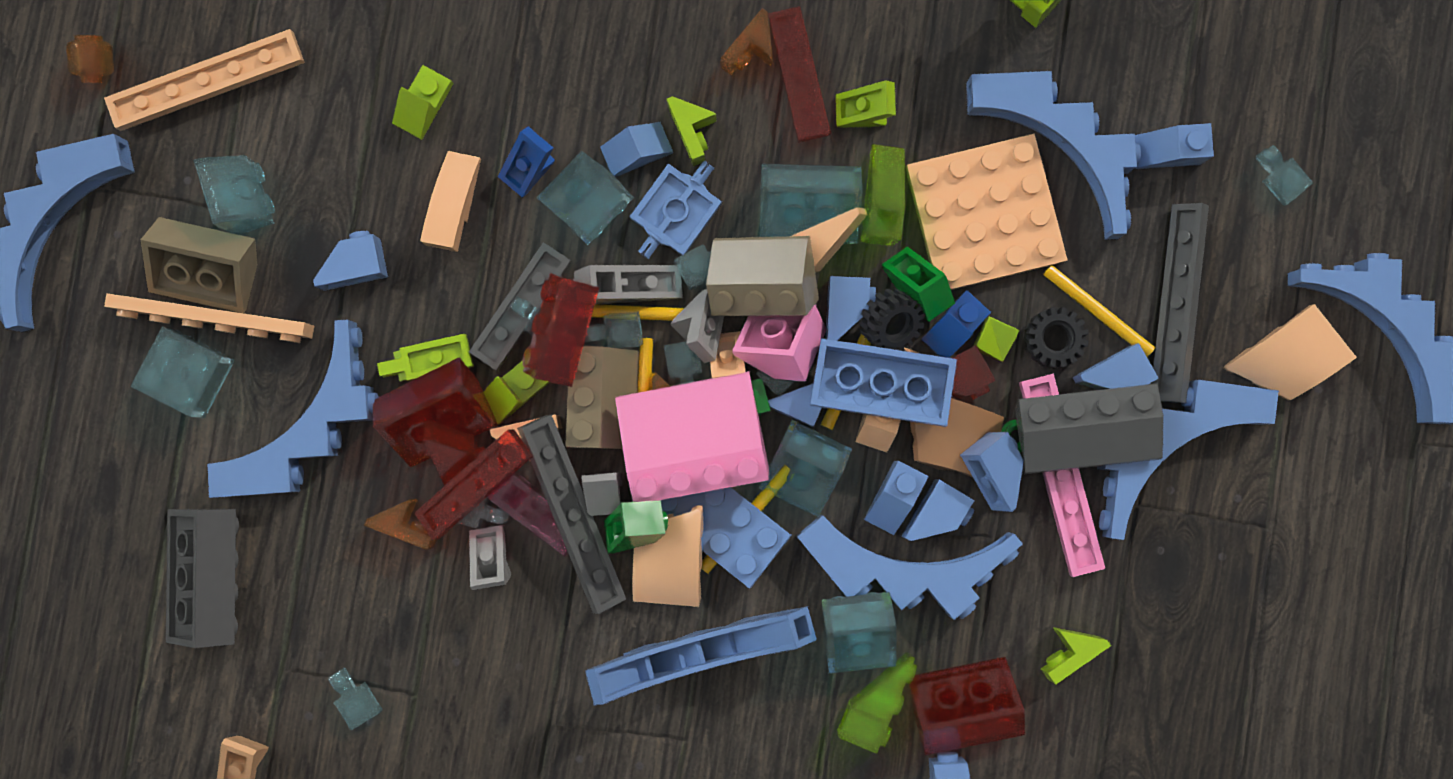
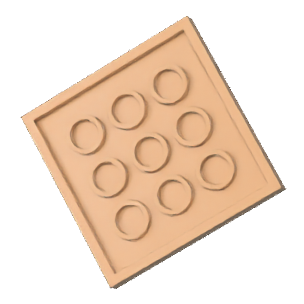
M1035 133L906 165L905 168L929 262L946 274L951 290L1068 261Z

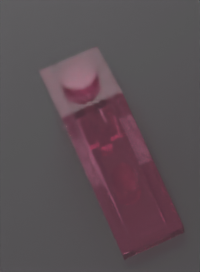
M503 462L483 485L482 488L493 503L565 557L568 551L545 495L522 475Z

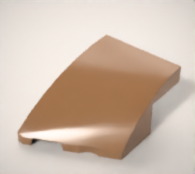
M951 398L947 427L910 422L911 433L914 437V461L937 470L957 471L972 477L960 454L986 433L1001 432L1004 417Z

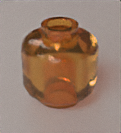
M74 35V40L66 44L68 71L72 75L81 76V83H103L102 76H109L114 72L112 45L107 41H103V36Z

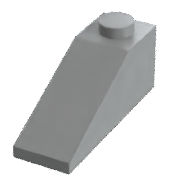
M589 265L574 271L576 305L615 304L683 298L680 265Z

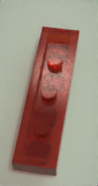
M798 6L768 13V20L798 143L830 136L831 131L801 7Z
M515 429L507 430L414 514L432 540L440 539L533 457L532 453Z

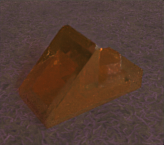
M762 8L720 58L721 68L730 76L736 69L741 71L752 58L751 51L769 66H772L773 55L768 12Z
M409 499L366 519L364 526L426 550L434 548L439 536L431 533L432 527L413 520L411 525L408 524L417 499Z

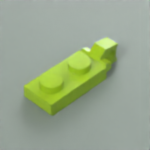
M466 334L399 348V351L393 352L394 360L377 363L380 376L385 378L398 375L400 382L418 380L474 367L471 353H469L470 347Z

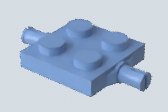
M702 161V164L693 176L681 173L670 164H667L630 215V219L644 228L649 235L638 250L642 256L644 254L645 258L650 259V256L659 244L672 248L684 257L722 205V201L709 193L703 184L714 170L710 164L708 166L706 161Z

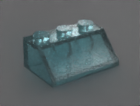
M761 164L759 237L792 236L856 207L861 208L863 193L861 166ZM859 226L844 244H858Z

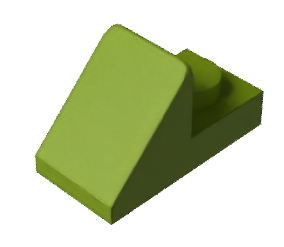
M422 65L409 90L403 87L400 88L392 124L422 140L454 83L443 75Z
M885 80L835 95L837 127L887 125L888 117L896 116L894 82Z
M673 96L667 98V105L692 165L696 166L705 161L704 151L708 150V146L702 132L695 133V131L717 121L716 113Z
M526 357L502 378L497 376L477 400L497 424L500 425L550 382L532 360Z
M1054 627V631L1068 650L1065 652L1059 650L1046 659L1047 665L1042 667L1041 670L1047 679L1056 685L1111 647L1108 640L1099 636Z

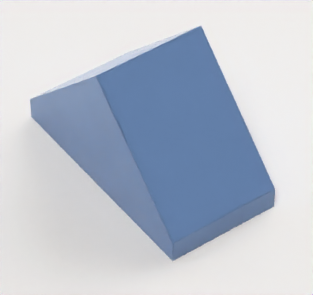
M661 122L629 126L600 147L613 178L673 153Z
M813 384L768 400L770 409L810 427L814 426L822 407L810 406Z

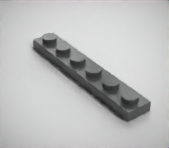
M1204 203L1172 204L1153 367L1158 379L1152 382V384L1158 383L1161 402L1187 403L1186 398L1187 390L1189 389L1209 206Z
M545 415L517 428L591 610L595 614H600L626 600V597L593 516L587 513L584 493L552 415Z

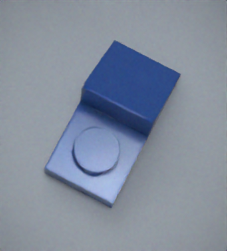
M529 126L526 127L517 137L498 177L523 198L553 165L555 159L550 155L553 147Z
M966 290L955 301V304L921 338V341L939 357L950 358L973 335L975 329L986 319L991 311Z

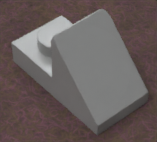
M704 289L673 319L671 326L687 341L686 344L704 363L716 360L724 316L711 315L707 289Z
M621 473L582 476L587 513L590 516L611 514L621 503Z
M503 526L469 530L471 590L506 585L511 577V571L506 561L505 531Z

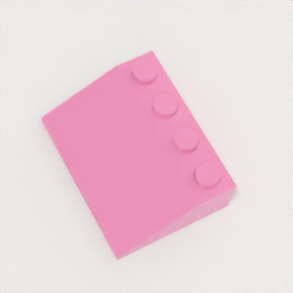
M750 372L633 393L615 398L626 473L633 502L658 501L769 480V466Z

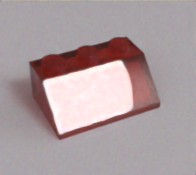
M550 273L549 279L544 282L541 289V300L543 301L540 312L535 315L532 322L531 330L533 337L531 345L526 348L523 355L524 373L534 379L572 387L600 287L576 278Z
M460 357L376 398L373 403V427L410 467L497 426L496 418L478 379Z
M1006 657L907 676L917 728L925 755L1025 735V710Z

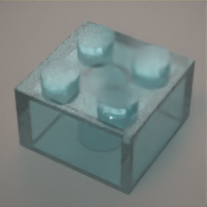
M161 327L130 387L189 417L205 418L235 359L178 330Z
M872 592L866 595L837 596L830 599H821L823 639L829 673L896 666V621L890 592Z

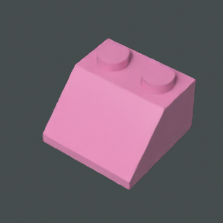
M816 304L807 316H748L732 352L734 356L774 379L806 381L819 350L821 338L826 333V327Z

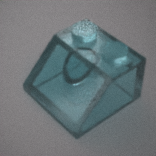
M581 151L536 198L578 238L589 245L593 239L601 235L604 228L617 215L625 210L626 205L634 197L610 171Z
M245 155L206 157L194 160L213 225L230 233L240 235L274 224L271 213H274L275 209L270 196L264 192L261 182L265 181V176L259 163H255Z
M791 420L769 465V480L762 481L759 489L771 490L774 496L819 517L843 474L852 448ZM786 465L790 468L787 481L780 489H773L769 483Z

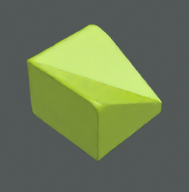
M989 316L984 320L972 349L1003 362L1019 330Z

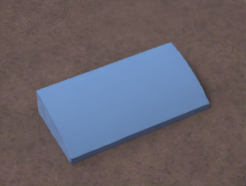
M821 338L810 406L947 427L957 359Z

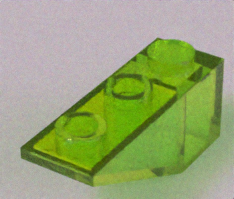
M871 145L864 207L868 215L863 220L861 242L894 246L902 239L905 212V148Z
M906 652L849 700L837 729V735L840 739L876 754L880 746H886L892 728L888 727L892 715L899 714L904 702V696L901 695L905 683L910 684L916 673L917 665L913 664L915 658L912 654Z

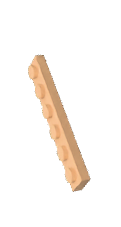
M288 29L107 96L104 99L114 127L119 131H123L305 62L294 33Z
M106 294L104 307L116 309V316L137 319L138 313L150 315L149 321L170 324L171 318L181 319L182 326L199 329L203 328V323L215 324V331L234 334L236 328L248 329L247 335L260 338H268V333L281 334L280 340L300 343L301 337L312 339L314 331L313 325L304 322L114 294Z

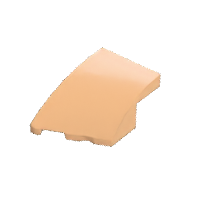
M1312 304L1283 326L1277 327L1253 347L1244 350L1227 363L1224 368L1230 373H1235L1252 381L1253 384L1261 388L1278 390V396L1286 400H1292L1326 380L1357 357L1316 305Z
M701 505L694 506L691 512L674 516L673 513L668 514L666 534L656 543L634 548L632 580L634 602L699 607L701 600L700 572L702 567L701 538L703 534V506Z

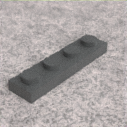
M543 242L469 353L496 371H499L572 261Z

